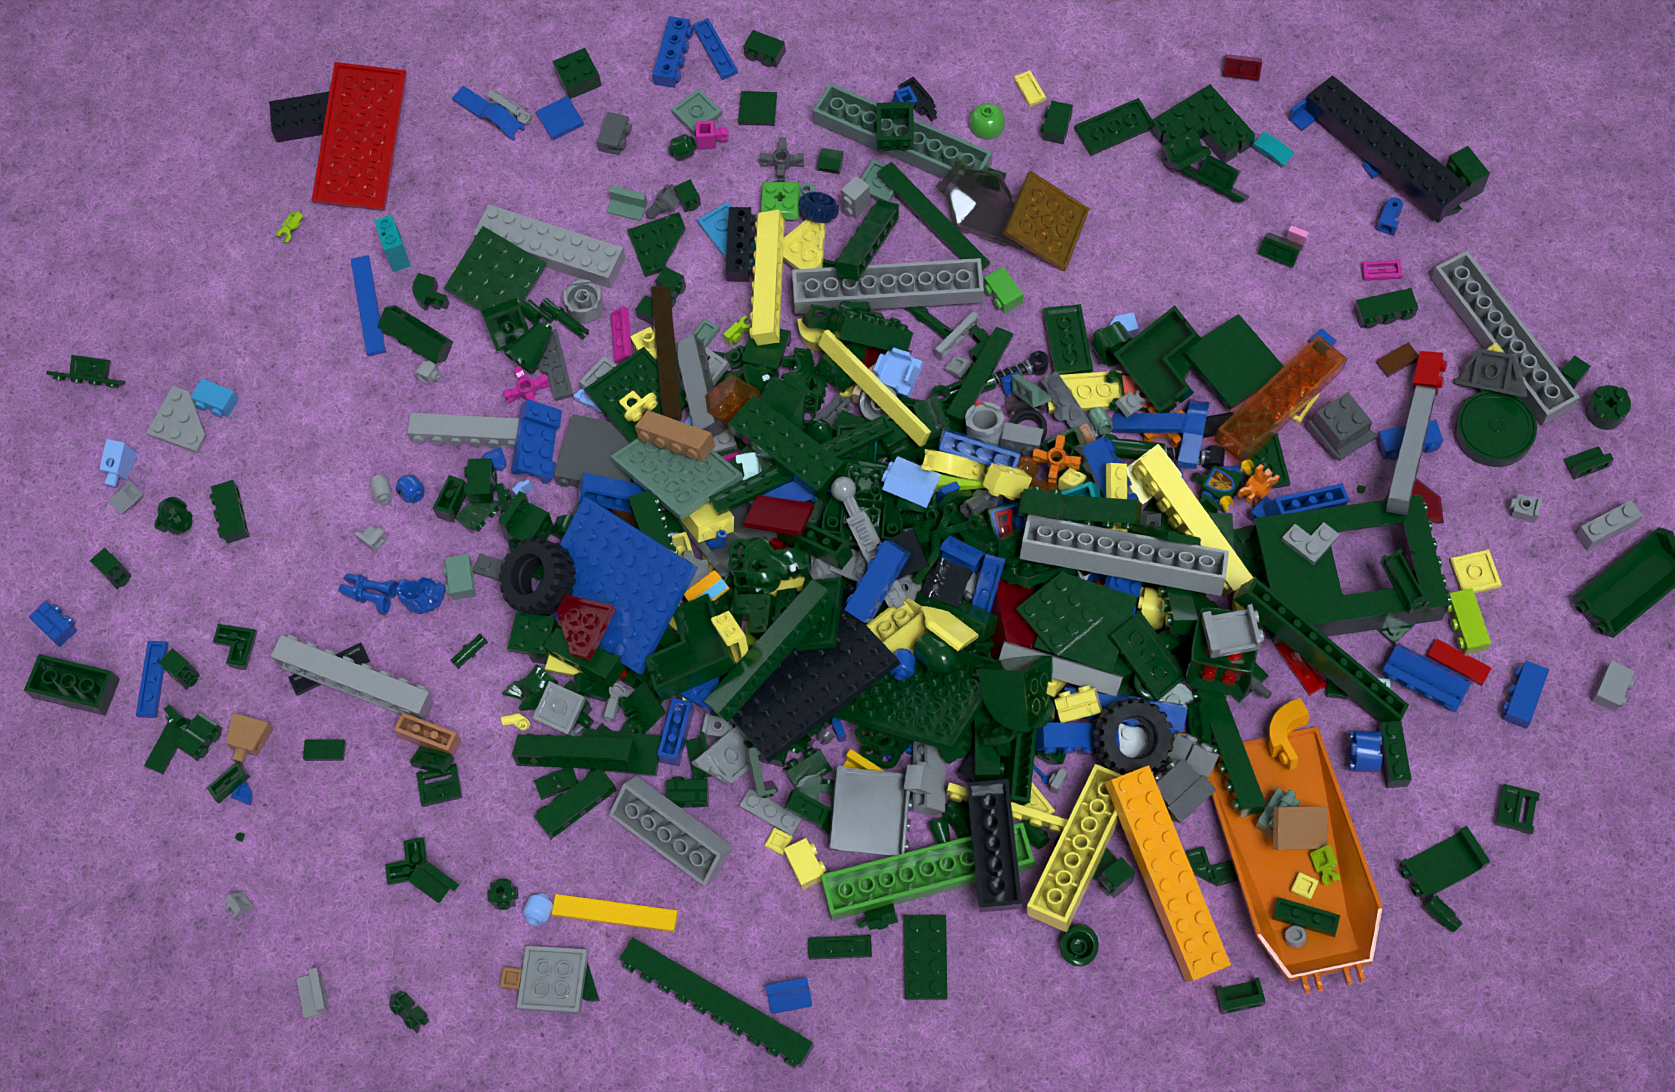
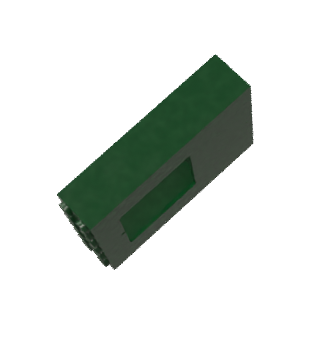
M1422 495L1411 497L1407 516L1386 512L1387 499L1254 519L1250 536L1260 581L1327 637L1441 621L1451 605L1450 594L1446 593L1445 589L1446 577L1442 575L1440 569L1442 567L1441 558L1436 554L1437 542L1435 538H1432L1431 534L1432 523L1430 519H1427L1426 515L1428 511L1425 501L1423 502ZM1323 522L1336 532L1403 524L1410 553H1415L1411 555L1418 585L1425 597H1428L1430 601L1426 608L1408 614L1394 588L1344 595L1341 590L1331 547L1312 565L1282 542V537L1294 524L1310 536ZM1272 632L1274 644L1285 643Z

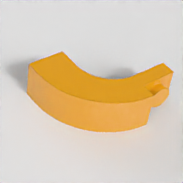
M1301 698L1283 705L1273 716L1269 730L1268 744L1272 757L1279 755L1281 763L1283 765L1286 764L1289 771L1297 768L1298 756L1287 736L1293 730L1309 723L1310 713Z

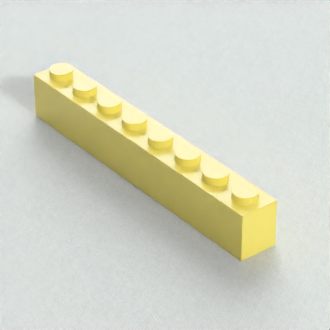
M780 210L758 213V221L755 222L757 236L754 238L756 251H754L755 266H753L755 280L752 281L754 296L751 297L753 312L750 314L752 321L750 336L758 346L779 343L785 228V220Z

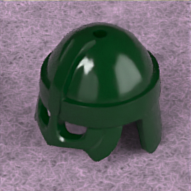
M933 632L925 633L915 644L914 656L931 673L946 674L958 668L960 663L958 651L944 640L939 639Z

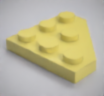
M806 219L785 236L783 260L795 269L823 268L825 223H817Z

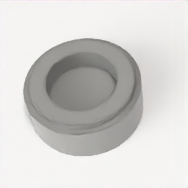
M1291 926L1285 931L1284 939L1288 946L1300 948L1305 944L1307 935L1303 928Z

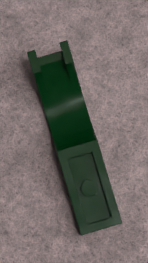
M795 789L791 790L784 809L818 826L822 832L829 835L830 808Z

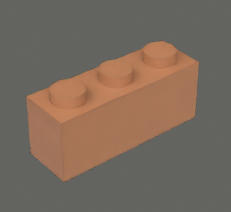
M403 712L394 728L396 735L403 740L421 747L450 753L453 757L461 742L456 732Z

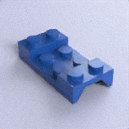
M530 399L521 404L511 470L512 474L527 473L539 477L543 484L553 480L555 462L552 461L556 430L560 428L562 410Z

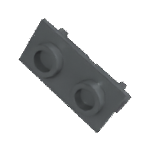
M839 394L813 421L825 420L833 428L842 410L849 412L852 409L849 405L851 401L847 397L843 399Z

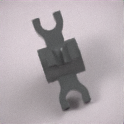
M779 137V148L773 154L760 153V166L774 165L777 169V181H785V171L790 168V165L804 167V153L790 155L787 150L786 137Z

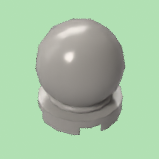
M984 402V405L976 407L972 405L965 415L966 435L1000 445L1005 423L1001 408L990 402Z

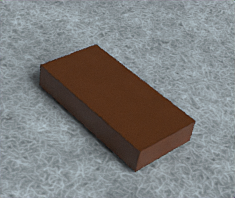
M1408 342L1378 359L1376 364L1388 378L1418 361L1419 355Z

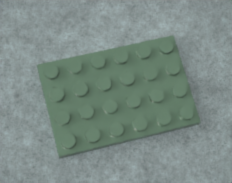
M637 438L610 456L615 465L646 491L651 490L653 496L657 495L659 502L681 521L710 502L709 496L731 487L743 479L742 473L713 449L706 459L701 462L696 459L692 460L682 454H676L671 450L659 448L652 443L643 442Z

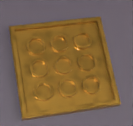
M1029 171L1022 184L1003 234L1059 270L1065 271L1090 208L1034 172Z

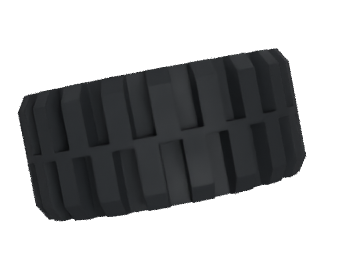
M528 538L519 542L518 546H514L510 550L511 553L505 556V563L500 568L502 570L501 575H499V581L501 582L500 590L501 593H504L503 598L511 608L523 613L549 616L557 611L564 595H572L574 591L572 587L576 583L574 578L576 568L573 567L574 561L570 557V553L561 545L540 538ZM543 563V580L538 589L533 592L531 586L533 573L537 566Z
M1129 698L1107 705L1106 709H1102L1101 713H1099L1100 717L1096 718L1093 723L1095 730H1091V736L1094 737V742H1091V746L1096 749L1097 753L1094 755L1097 760L1102 761L1101 765L1104 768L1121 775L1148 765L1152 772L1162 768L1161 764L1166 763L1170 758L1167 755L1168 752L1173 750V745H1170V742L1174 740V734H1170L1169 728H1173L1171 722L1166 721L1167 714L1164 711L1160 712L1158 705L1155 703L1150 704L1149 700ZM1129 718L1139 720L1145 726L1148 733V745L1145 752L1135 758L1124 755L1116 742L1118 726L1122 721Z

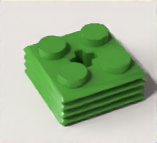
M763 182L761 212L780 210L784 220L799 219V182Z

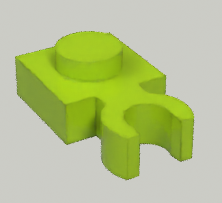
M1326 845L1310 853L1316 872L1323 873L1322 882L1324 885H1331L1330 876H1332L1333 881H1340L1339 873L1334 871L1333 868L1338 863L1331 845Z

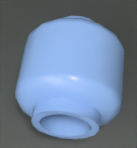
M545 894L531 895L523 909L525 920L534 926L546 923L552 912L553 904Z

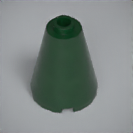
M545 321L542 323L537 322L510 344L503 353L512 361L514 360L522 369L530 374H534L552 338V327Z

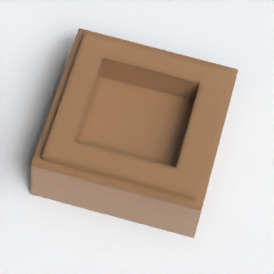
M503 966L499 988L519 991L522 969Z

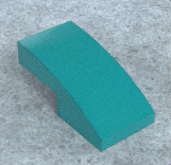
M1263 132L1252 144L1264 157L1269 156L1281 168L1295 154L1285 144L1266 132Z

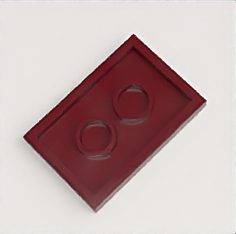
M757 495L744 521L745 528L801 536L814 510V505L808 502Z

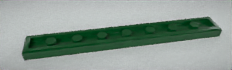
M892 161L877 172V175L960 260L981 258L982 271L990 265V261Z

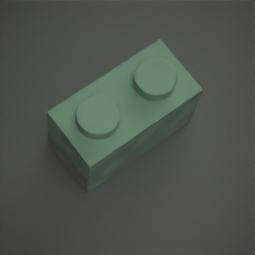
M469 554L445 558L446 565H443L445 577H448V583H445L447 595L450 594L453 600L475 597L473 566Z

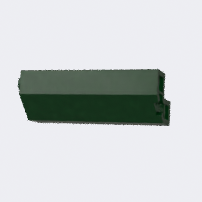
M1658 527L1572 596L1576 610L1601 635L1614 638L1675 588V535L1673 531Z

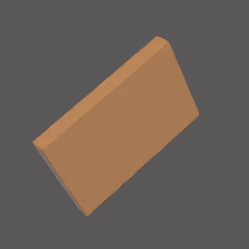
M1274 807L1273 849H1319L1327 845L1328 807Z

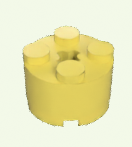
M1141 587L1136 612L1141 611L1154 630L1162 631L1166 613L1162 611V598H1159L1158 589Z

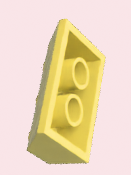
M910 598L904 601V606L898 609L895 606L888 607L867 624L871 631L892 653L900 648L909 649L916 644L922 635L930 632L925 624V615L921 613V605Z

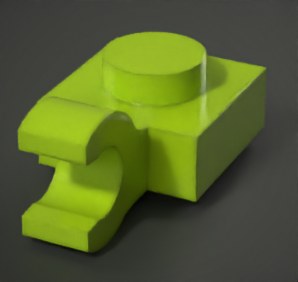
M299 211L290 212L281 224V228L276 231L275 236L279 237L283 233L285 238L282 242H289L291 239L290 231L300 226V220L303 215Z
M746 315L741 318L739 323L735 322L723 334L724 341L728 346L731 347L734 343H738L742 339L744 331H750L752 322L749 325L745 324L748 321Z

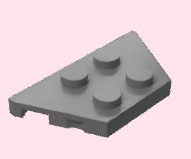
M734 726L691 763L722 782L731 784L749 769L743 741L748 739L737 726Z

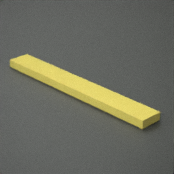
M829 330L824 331L818 345L920 447L925 445L931 431Z

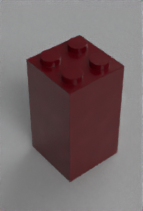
M1003 579L999 580L990 613L998 616L995 632L990 636L994 643V647L990 649L992 659H999L1004 641L1040 651L1034 649L1038 635L1016 611L1018 606L1034 594L1033 588H1023L1022 585L1010 584Z

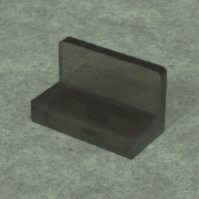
M1017 395L1005 396L1007 418L1014 417L1016 413L1026 409L1036 410L1041 414H1045L1046 403L1033 408Z

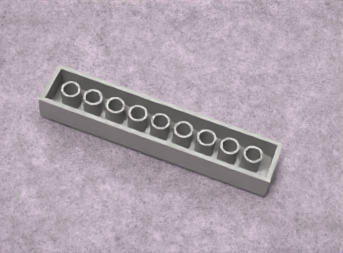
M1465 251L1436 266L1431 279L1483 348L1488 349L1491 345L1497 343L1504 353L1517 355L1527 392V397L1521 398L1532 409L1541 425L1574 409L1580 397L1470 253Z
M981 258L868 265L858 281L837 277L835 267L792 270L795 314L809 313L811 304L839 307L840 302L845 300L850 302L867 301L871 309L983 303L984 286ZM815 310V313L823 312V311H821V310Z
M1028 514L1020 559L1222 596L1229 551L1170 542L1145 535Z

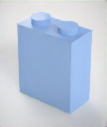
M897 456L894 463L890 462L883 475L882 481L885 483L882 490L927 508L941 474L921 469L920 465Z

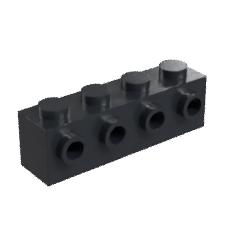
M729 207L726 255L727 281H750V274H753V263L750 262L751 258H754V246H751V242L755 241V230H752V225H755L756 215L752 214L751 207Z

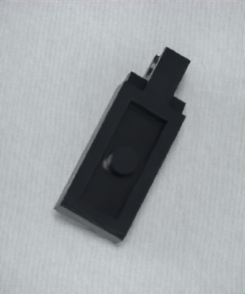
M911 77L898 85L899 89L910 85L918 100L914 105L918 113L921 115L925 114L930 121L937 118L934 100L915 77Z

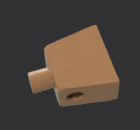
M233 713L226 740L228 747L231 750H235L231 760L243 764L246 754L258 756L272 733L273 727L268 722Z

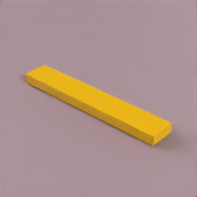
M555 894L552 916L675 932L678 910Z

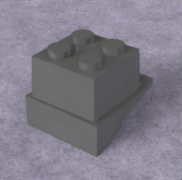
M1349 392L1318 410L1314 418L1309 420L1306 426V430L1319 443H1322L1339 461L1378 437L1371 430L1372 420Z
M1184 758L1168 760L1166 763L1161 764L1162 768H1160L1156 775L1153 773L1171 820L1178 823L1184 821L1216 791L1204 775H1199Z

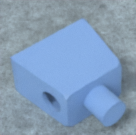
M107 439L100 465V470L107 474L104 484L116 487L119 478L127 480L138 452L123 442Z

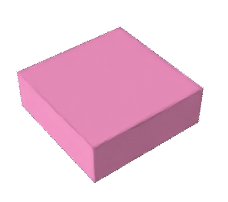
M1291 226L1287 239L1304 246L1307 241L1308 232Z

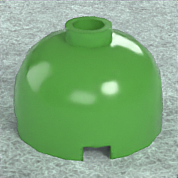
M993 103L978 105L970 114L969 127L971 132L976 137L985 138V140L997 138L1005 128L1003 111Z

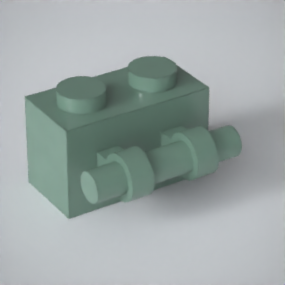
M1277 788L1255 828L1273 838L1274 807L1298 806L1300 800L1295 798L1296 793L1292 790H1288L1286 793Z

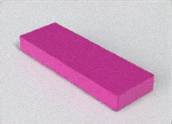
M625 306L611 313L614 362L620 364L632 355L629 310Z

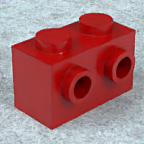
M1420 351L1413 380L1414 392L1416 385L1436 388V395H1438L1439 388H1443L1444 384L1442 374L1447 370V361L1444 360V353Z

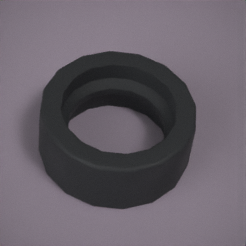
M1026 409L1015 414L1011 423L1019 424L1024 420L1037 422L1040 429H1044L1042 441H1044L1047 434V422L1041 413L1036 410Z

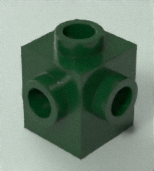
M506 878L497 879L496 882L490 883L491 889L487 890L488 901L492 903L495 909L507 910L510 907H516L518 888L514 886L511 880L508 881Z

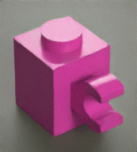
M714 120L696 121L698 149L716 148V139L723 142L729 141L728 129H715Z

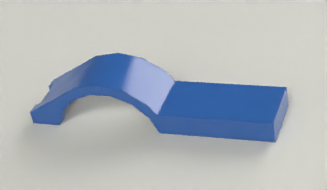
M464 85L452 97L455 103L479 119L484 117L492 121L512 141L516 139L513 134L518 129L521 131L525 129L505 108L497 103H489Z
M1190 399L1187 411L1188 419L1183 433L1177 466L1197 469L1209 408L1208 401L1202 402Z

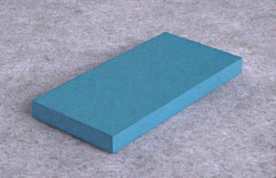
M729 202L697 220L700 227L725 260L727 255L729 207H732ZM752 241L751 246H754V251H756L755 241ZM751 258L750 263H753V265H755V259Z

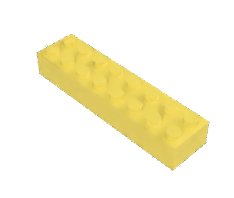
M1160 446L1141 458L1133 466V472L1139 480L1142 479L1146 485L1145 490L1150 496H1154L1159 510L1163 513L1165 512L1169 517L1168 522L1172 528H1176L1178 532L1200 537V546L1229 551L1223 595L1226 596L1241 587L1242 584L1253 578Z
M1097 764L1094 765L1027 905L1029 917L1067 932L1119 822V817L1105 783L1123 775Z

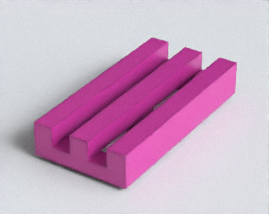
M1400 260L1367 261L1361 264L1364 281L1402 279L1403 277ZM1386 266H1397V268H1386ZM1368 267H1385V268L1368 269V270H1367Z

